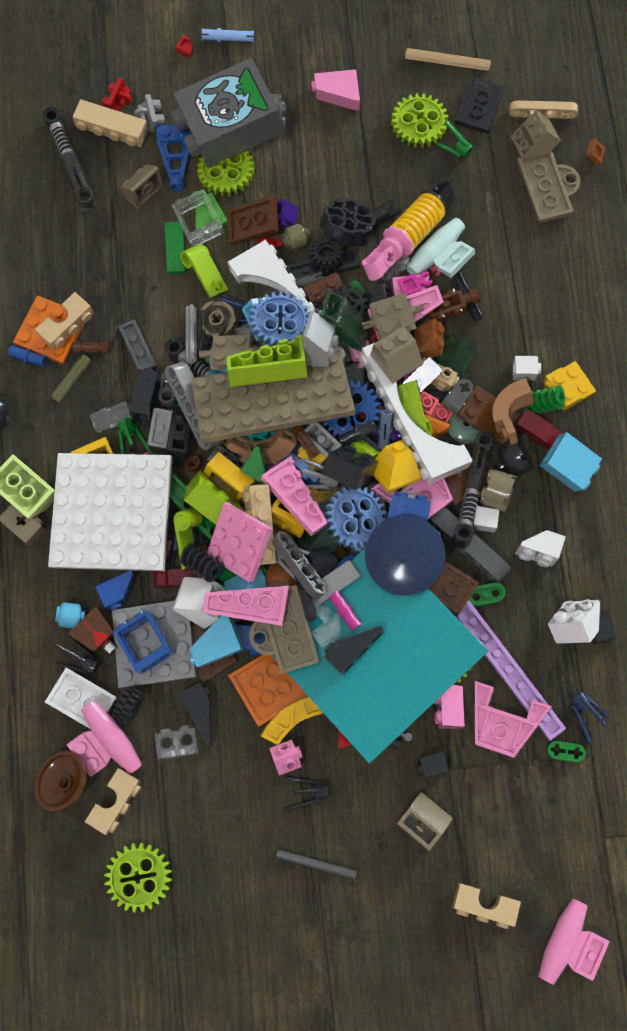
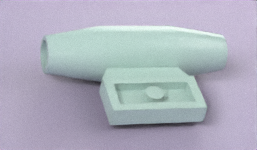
M454 218L438 229L417 250L406 266L409 274L415 273V275H420L435 264L437 270L452 278L475 254L474 248L462 241L456 242L465 229L464 223L460 219Z

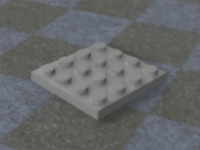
M175 601L112 611L114 631L118 629L117 627L121 623L134 619V616L140 611L147 610L152 613L175 654L141 675L135 672L114 635L115 645L118 647L115 650L118 688L197 678L196 665H193L190 659V648L194 645L192 621L172 610ZM149 621L126 636L139 661L163 646Z

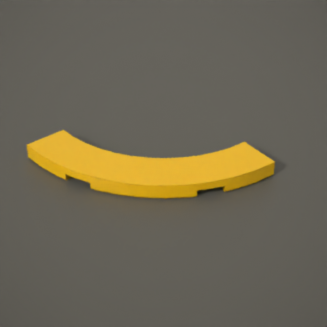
M308 696L298 699L278 712L266 725L260 736L279 745L285 735L296 724L304 719L323 714V712Z

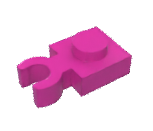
M428 271L421 273L420 277H416L414 273L398 279L397 284L401 292L407 296L422 291L421 287H430L433 281L424 280L429 274Z

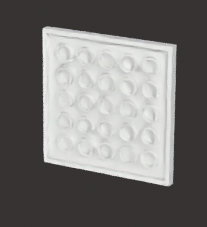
M58 453L48 567L165 571L172 456Z

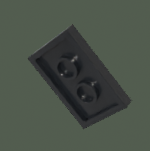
M471 76L454 124L488 134L505 86Z

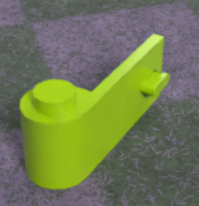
M199 244L180 253L182 264L188 269L193 267L209 298L228 290L209 255L207 247Z
M414 380L398 385L397 393L407 416L417 427L432 436V425L429 419L424 416L417 381Z
M193 507L177 512L174 516L180 557L184 548L188 544L194 543L192 528L200 525L203 520V515ZM181 564L182 569H187V567Z

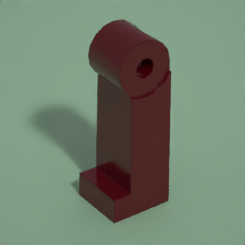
M188 568L153 572L154 588H180L184 577H201Z

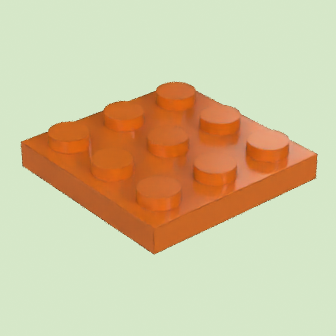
M37 295L13 343L18 347L31 349L35 353L45 355L48 359L64 365L72 350V343L77 340L85 322L74 335L66 339L62 347L53 351L38 337L35 329L48 317L53 322L61 323L67 319L68 314L62 305Z
M261 655L228 675L258 727L270 721L289 704L308 696L288 673H280L278 663L272 656Z

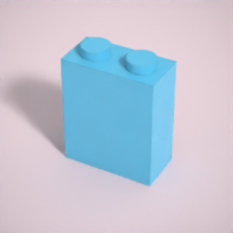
M566 432L557 436L540 466L576 492L585 490L589 486L590 478L598 471L602 458Z

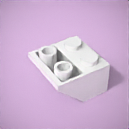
M546 530L523 541L515 554L522 560H533L542 567H552L559 559L565 536Z
M184 577L172 610L205 629L219 617V615L202 613L206 592L226 591V588L215 581L206 582L203 578Z
M589 599L564 602L548 623L556 644L591 642L599 631L600 602L599 600L590 601Z

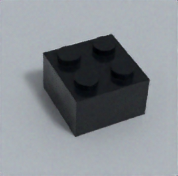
M345 445L328 453L322 474L353 490H357L371 482L378 462L373 460L372 456L361 454L354 447Z

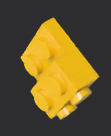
M576 361L546 375L543 381L544 387L548 390L550 387L556 388L557 385L563 387L565 392L563 411L596 392Z

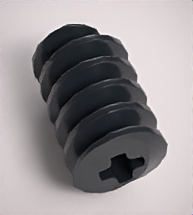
M195 543L188 544L182 551L180 557L181 564L206 582H213L222 574L224 569L223 562L213 558L211 554L202 550L201 547H196Z

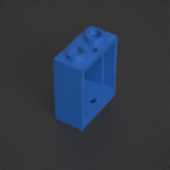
M147 610L138 612L134 619L121 623L117 627L118 629L113 632L135 672L141 675L175 654L153 614ZM149 621L163 646L139 661L126 636Z

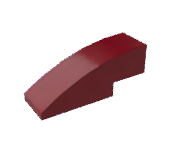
M528 409L525 410L515 428L531 437L530 441L548 451L557 436L563 434L552 424Z

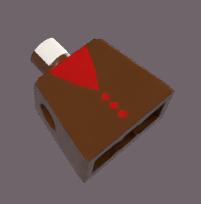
M96 607L68 633L95 654H98L103 649L110 656L118 648L111 641L114 638V630Z

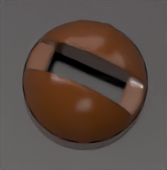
M189 456L185 460V466L188 471L196 472L200 469L201 463L197 456Z

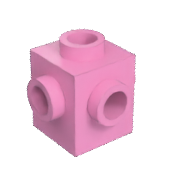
M292 740L269 748L279 775L302 767L299 760L303 758L299 746L295 747Z

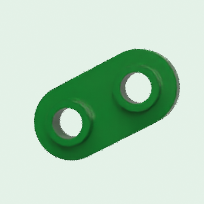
M500 583L477 586L469 601L474 607L499 603L504 599L506 590ZM492 591H497L498 596L494 597ZM477 594L479 600H474L473 595Z

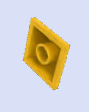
M402 440L385 446L374 459L378 464L373 476L388 493L421 480L413 452Z

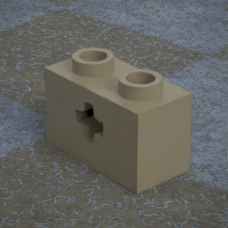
M12 504L0 516V522L29 547L46 531L41 526L43 522L37 516L28 519ZM22 521L26 522L24 526L20 524Z

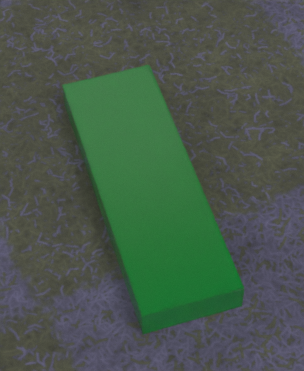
M183 221L165 223L167 274H185L186 269L180 258V253L184 251Z

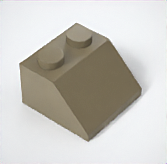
M146 164L144 167L139 168L129 180L124 181L120 187L123 197L137 210L163 187L159 168Z
M405 326L374 343L370 353L392 384L423 365L416 340Z

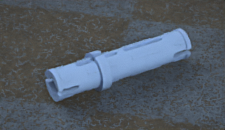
M217 28V30L202 29V34H209L202 35V41L217 40V42L241 41L254 43V37H247L254 36V31L221 30V28Z

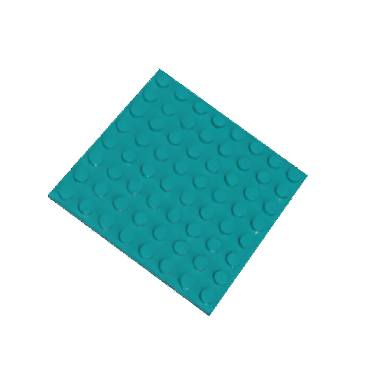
M364 549L351 561L361 577L340 591L346 603L353 608L352 611L359 622H361V625L351 631L344 619L337 614L338 611L331 600L328 599L316 608L317 619L313 622L308 621L320 663L287 673L370 764L489 651L429 589L416 595L400 596L389 593L377 585L367 570ZM379 626L385 631L344 676L323 657L326 654L325 650L332 643L335 645L338 641Z

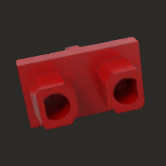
M118 78L116 83H110L108 91L111 95L110 97H104L101 103L106 108L120 112L125 104L132 102V97L129 95L130 89L124 84L122 78Z

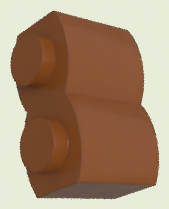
M434 318L416 326L417 329L414 331L421 359L433 358L442 354L444 347L442 339L444 327L442 323Z

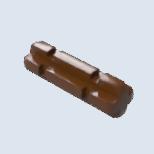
M74 341L72 343L73 352L98 353V351H101V353H107L109 351L108 342L83 341L80 343V341Z
M300 425L291 428L294 436L297 435L296 439L302 448L307 450L306 453L309 458H315L319 451L316 446L313 447L314 443L307 433L303 432V427Z

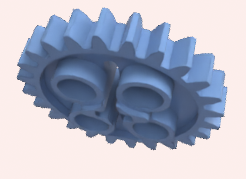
M272 292V297L265 294V300L259 298L258 303H254L249 316L250 329H253V335H257L258 341L264 339L263 345L269 342L270 347L279 344L281 340L287 339V341L296 339L295 336L302 334L303 336L310 312H307V305L302 306L303 300L297 302V296L290 298V293L283 296L282 292L279 293V296ZM279 307H282L281 334H278Z
M343 487L340 489V492H335V497L329 498L332 504L325 506L329 511L324 513V515L329 517L326 520L327 523H330L327 531L333 530L331 538L337 536V543L344 541L343 547H347L350 544L351 549L356 548V546L359 549L364 548L375 528L387 520L382 518L386 511H381L380 509L384 506V503H377L380 497L373 498L374 491L367 493V487L362 490L361 488L353 490L349 487L347 489ZM360 502L365 504V510L361 509ZM342 504L347 507V513L343 512ZM364 521L369 524L368 530L364 527ZM346 523L350 525L351 532L346 530Z

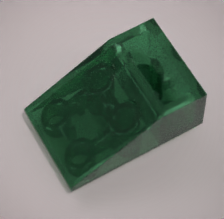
M328 289L320 302L317 314L335 327V334L338 335L339 342L361 352L362 348L365 347L370 328L362 329L361 323L366 322V320L346 297Z

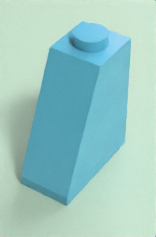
M220 616L190 648V659L193 665L202 668L245 650L233 618Z

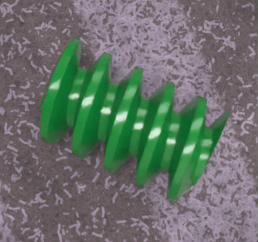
M557 385L556 388L550 387L549 390L543 388L542 391L540 389L535 392L532 391L534 403L523 408L535 414L562 409L565 404L564 389L561 385Z

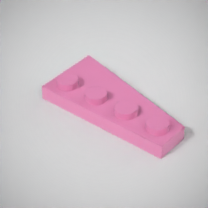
M437 285L406 296L411 307L422 304V308H424L423 312L414 314V322H417L444 303ZM368 309L367 312L371 320V311ZM374 329V331H375V333H376V336H377V339H378V341H379L380 339H379L378 333H377V331Z
M289 586L206 592L202 613L283 626Z

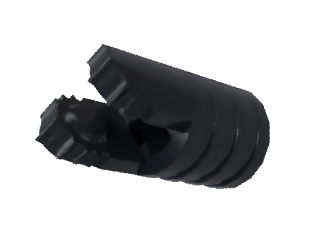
M395 198L371 211L376 221L374 227L381 225L402 212L400 208L393 210L392 213L389 212L387 207L395 204Z

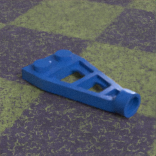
M176 124L156 126L158 148L169 178L170 189L172 191H181L184 189V178L190 156L183 137L191 133L188 128L179 132ZM168 144H183L180 154H170L168 152ZM170 161H182L181 169L172 170Z

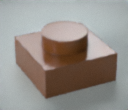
M596 138L589 140L586 156L595 165L601 164L605 147Z

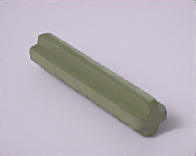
M82 355L51 394L53 400L60 402L90 364L91 360L89 357Z

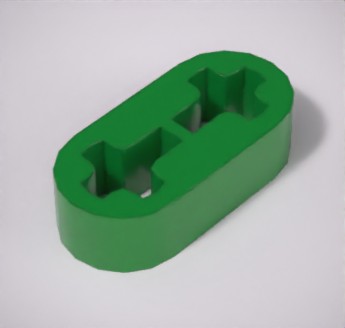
M553 741L546 747L548 757L553 760L578 763L583 761L586 756L584 747L575 743ZM557 745V748L564 750V753H557L555 756L551 748ZM577 748L581 756L574 759V755L568 754V751H574Z

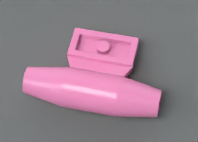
M92 700L81 709L91 731L81 733L68 742L67 746L71 752L82 758L89 776H93L107 766L111 758L128 774L136 771L142 763L131 742L115 720L95 700Z
M573 898L559 917L544 951L538 977L553 985L567 964L573 971L593 981L610 942L591 931H582L588 907L584 903Z

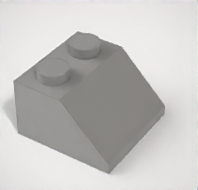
M310 311L302 336L306 366L329 367L331 360H334V348L338 347L339 337L335 334L334 326L316 312Z

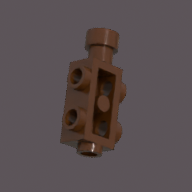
M477 289L468 290V293L462 294L461 290H448L445 293L446 295L442 296L444 303L427 314L426 318L430 317V320L435 318L438 322H443L449 317L461 316L464 312H467V304L480 302Z

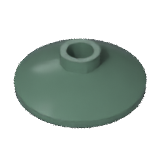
M454 413L448 421V424H450L448 433L454 441L460 444H472L482 437V433L472 426H464V421Z

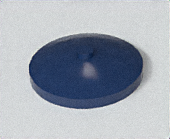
M407 515L396 516L385 520L372 532L366 544L365 562L370 576L382 589L395 595L411 596L424 592L438 580L445 564V548L437 530L425 520Z

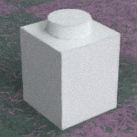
M515 356L513 360V380H521L523 378H526V380H536L537 375L541 373V363H538V356Z
M476 506L475 516H473L475 520L472 521L473 529L494 533L497 529L499 510Z

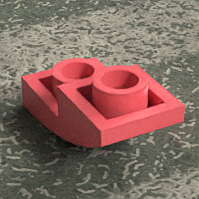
M422 391L420 398L424 414L448 423L453 413L438 402L439 399Z

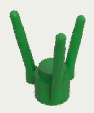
M450 120L445 121V125L459 139L455 145L456 150L440 143H436V145L458 158L461 155L464 158L467 157L474 146L464 138Z
M124 418L117 423L119 427L117 433L119 436L120 454H125L123 436L128 439L129 445H133L131 436L135 432L149 454L154 455L138 430L137 424H133L131 418Z

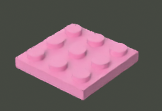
M225 502L223 503L207 553L211 554L213 558H217L219 562H223L225 568L244 580L254 582L272 528L231 503Z

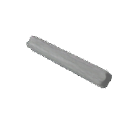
M193 304L186 306L185 361L188 364L196 363L197 361L196 307Z

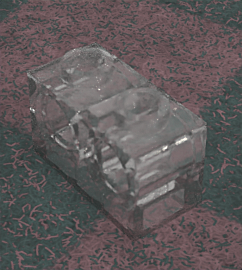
M191 725L181 726L178 731H172L171 728L159 730L160 733L155 734L157 758L162 760L200 754L197 730L191 728ZM185 735L192 737V743L188 746L182 744V738ZM171 738L172 746L164 749L162 747L163 740Z

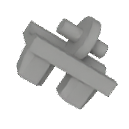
M145 94V102L137 106L138 109L135 110L134 116L146 120L148 131L154 132L156 126L164 125L165 118L163 114H155V112H160L161 110L160 100L151 99L150 94Z

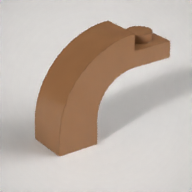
M526 378L513 382L504 388L497 396L493 405V420L497 433L502 432L504 439L508 438L511 445L518 443L516 431L511 422L513 414L518 409L534 403L532 391Z
M286 428L278 429L270 438L263 441H252L242 436L227 439L226 448L233 453L240 454V462L245 463L254 447L260 444L264 463L268 465L278 462L290 454L296 446V436Z

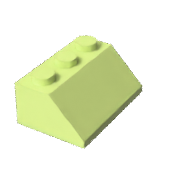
M12 454L0 467V495L28 519L44 512L54 502L55 490L15 455Z

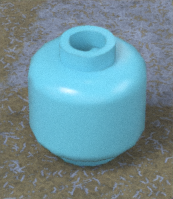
M63 602L60 606H57L55 622H58L60 627L73 629L84 618L85 611H81L79 604Z

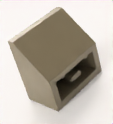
M538 111L529 116L511 135L518 152L524 160L547 155L561 142L550 120Z
M420 792L396 822V825L427 851H430L453 818L425 794Z

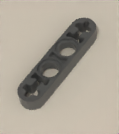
M283 531L278 532L272 539L273 546L310 597L314 599L321 598L327 591L325 583L290 535ZM290 554L294 555L297 560L293 559Z

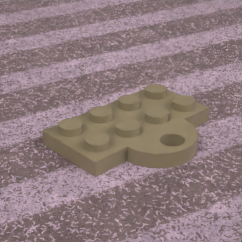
M552 151L547 155L525 160L522 157L517 158V165L538 224L573 215L574 211L569 199L579 189L580 176L578 172L571 166L557 165ZM571 177L575 182L569 183L566 181V178Z
M297 585L291 586L288 590L283 626L255 621L249 633L251 645L257 652L267 656H276L281 674L320 663L310 627L305 618ZM257 633H264L266 640L263 644L255 642Z

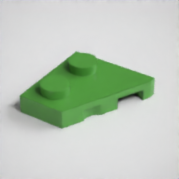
M212 192L196 199L197 239L228 224V220Z

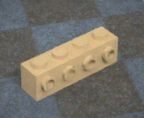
M81 99L73 114V120L78 129L93 132L98 136L103 135L114 141H122L129 146L141 148L148 132L147 122L144 119Z
M269 484L243 486L244 512L272 528L260 565L276 563L275 547L272 544L274 535Z

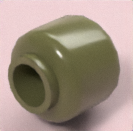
M301 224L285 228L284 234H282L285 247L291 250L305 247L308 244V238H310L308 229L304 228Z

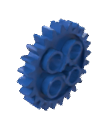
M351 379L349 387L352 399L354 400V397L357 395L363 397L361 403L355 404L353 402L355 426L358 427L371 420L374 422L380 421L377 414H380L381 410L377 409V407H380L381 403L375 402L379 398L378 395L372 396L374 393L373 389L367 391L368 384L361 387V381H358L355 385L353 379ZM362 413L366 414V420L359 423L357 421L358 416ZM351 416L326 420L323 426H329L327 432L334 431L333 437L336 438L339 434L341 435L354 429ZM347 418V425L340 427V419Z

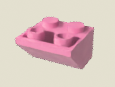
M453 685L434 703L437 704V710L434 712L435 724H438V729L465 727L463 686Z

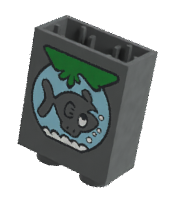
M252 57L173 93L179 108L171 111L179 132L187 128L189 129L191 134L183 137L192 158L201 154L207 168L285 133L279 109Z

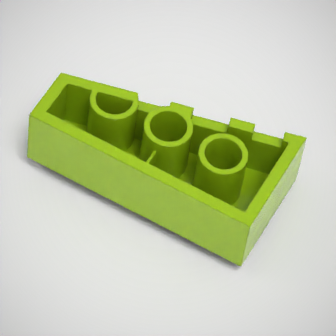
M302 334L295 336L296 339L291 341L284 339L279 341V344L271 347L267 344L254 352L248 350L226 357L230 387L307 378Z
M201 470L186 486L184 501L214 524H217L223 503L229 502L245 511L239 503L232 499Z

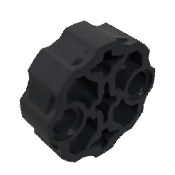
M336 198L330 200L329 205L324 207L320 227L324 231L323 234L329 240H333L344 247H360L366 244L367 239H370L376 221L367 206L361 205L353 199Z

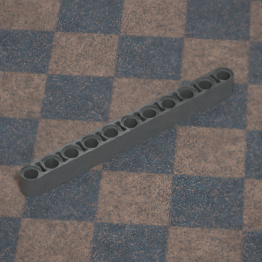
M367 436L365 439L362 437V440L379 451V453L382 451ZM402 487V488H400V489H397V491L400 492V491L403 490L405 487ZM444 507L427 522L456 547L452 542V537L459 519ZM459 534L461 538H467L465 534ZM474 534L471 544L467 548H457L495 583H500L511 571L509 564L476 534Z

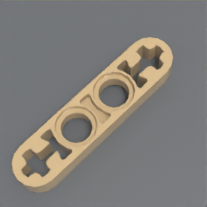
M513 101L509 105V114L512 117L528 118L535 111H538L546 118L571 119L578 115V105L574 102Z

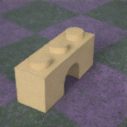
M76 292L62 303L65 312L68 314L65 321L56 323L48 317L35 329L38 337L53 351L62 347L66 339L74 335L79 330V327L84 322H88L94 314L91 306Z
M118 768L107 785L115 791L117 795L116 803L107 809L99 804H95L85 823L104 835H109L110 832L113 834L119 825L117 820L121 814L125 815L130 807V804H128L132 796L136 797L141 790V786H139L141 781Z
M461 883L457 884L452 908L457 909L456 914L468 917L469 913L477 915L476 920L488 923L490 919L497 921L496 926L509 929V925L515 927L521 901L498 895L495 905L486 909L479 903L480 889Z

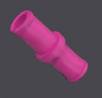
M339 591L329 597V600H331L338 611L337 614L344 619L351 631L361 625V622H359L352 611L353 608L346 603Z

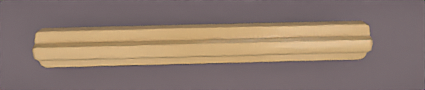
M407 48L405 58L410 60L488 71L491 65V61L486 59Z

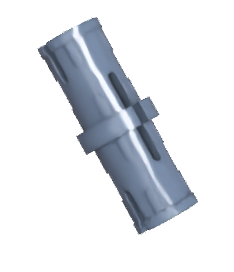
M391 410L380 411V425L377 427V432L379 433L377 447L379 449H383L390 442V434L393 432L391 427L393 412ZM386 424V433L384 435V426Z

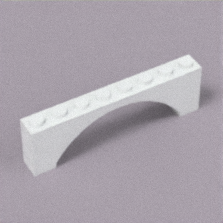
M266 240L228 261L229 270L238 284L241 282H254L270 286L285 295L290 293V298L297 296V302L303 300L302 306L307 305V312H316L311 302L308 303L305 299L306 295L301 287L298 289L296 286V280L292 273L288 274L284 261L276 256L277 252L272 244L269 245ZM341 346L335 347V352L341 351L343 363L345 364L346 354Z
M373 344L363 347L359 361L363 367L365 366L370 382L374 383L378 397L382 398L385 410L393 412L394 427L401 433L402 441L413 452L422 479L426 480L427 484L430 485L469 468L473 460L464 444L457 446L440 441L422 431L412 422L400 403L397 393V381L392 384L371 357L370 353Z

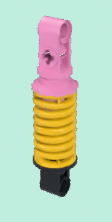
M448 181L437 184L432 191H423L418 196V199L384 231V238L380 241L379 246L362 261L370 281L381 278L401 257L410 255L433 228L446 218L448 214L447 207L455 201V196Z

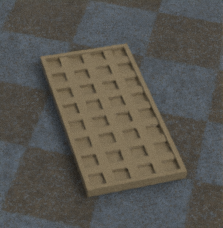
M341 351L335 352L334 360H331L329 367L306 366L307 378L230 387L228 372L192 378L202 444L355 415Z

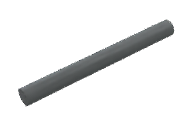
M279 849L277 851L276 858L356 879L357 871Z

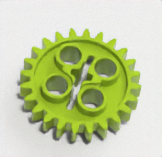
M416 93L415 98L409 95L408 100L403 97L402 103L397 102V107H394L391 126H393V132H397V138L402 137V143L407 140L408 146L414 143L415 148L418 144L424 148V143H427L430 147L431 141L437 143L438 138L442 139L443 134L446 133L447 126L444 122L448 121L447 109H443V103L438 104V99L433 101L432 95L425 98V93H423L422 97H419L418 93Z
M248 150L208 168L203 158L199 157L200 163L197 164L199 181L202 182L204 188L207 187L208 192L214 190V195L221 192L223 197L225 192H227L231 196L233 191L237 195L238 189L244 191L243 185L249 187V181H253L252 175L255 174L253 157L249 155Z
M133 843L131 850L124 846L125 853L117 851L118 858H110L114 864L106 866L111 870L110 873L104 875L110 878V881L105 883V885H111L107 893H114L111 900L118 899V907L125 904V911H128L132 906L133 913L137 912L138 907H140L142 912H145L146 905L151 910L153 909L152 902L160 904L159 896L166 898L163 890H170V887L166 885V882L172 881L171 878L167 877V874L171 873L172 870H166V866L170 862L162 861L165 854L158 856V848L152 852V845H148L144 849V843H140L139 849H137L136 844ZM145 859H149L152 862V868L149 871L144 870L142 867ZM125 863H129L132 867L129 875L122 872V866ZM137 871L139 875L152 872L157 874L154 877L141 879L140 883L138 880L123 883L120 881L122 878L136 876ZM148 880H152L155 883L153 892H149L145 888ZM128 884L133 885L135 888L132 896H128L125 893V887Z

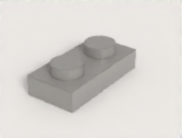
M154 408L147 445L161 448L167 447L173 411Z

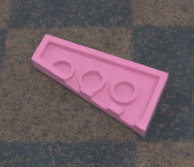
M290 456L261 476V480L264 484H269V489L312 536L327 525V521L317 502L312 499L308 486H305L301 479L302 475L295 468L294 461Z

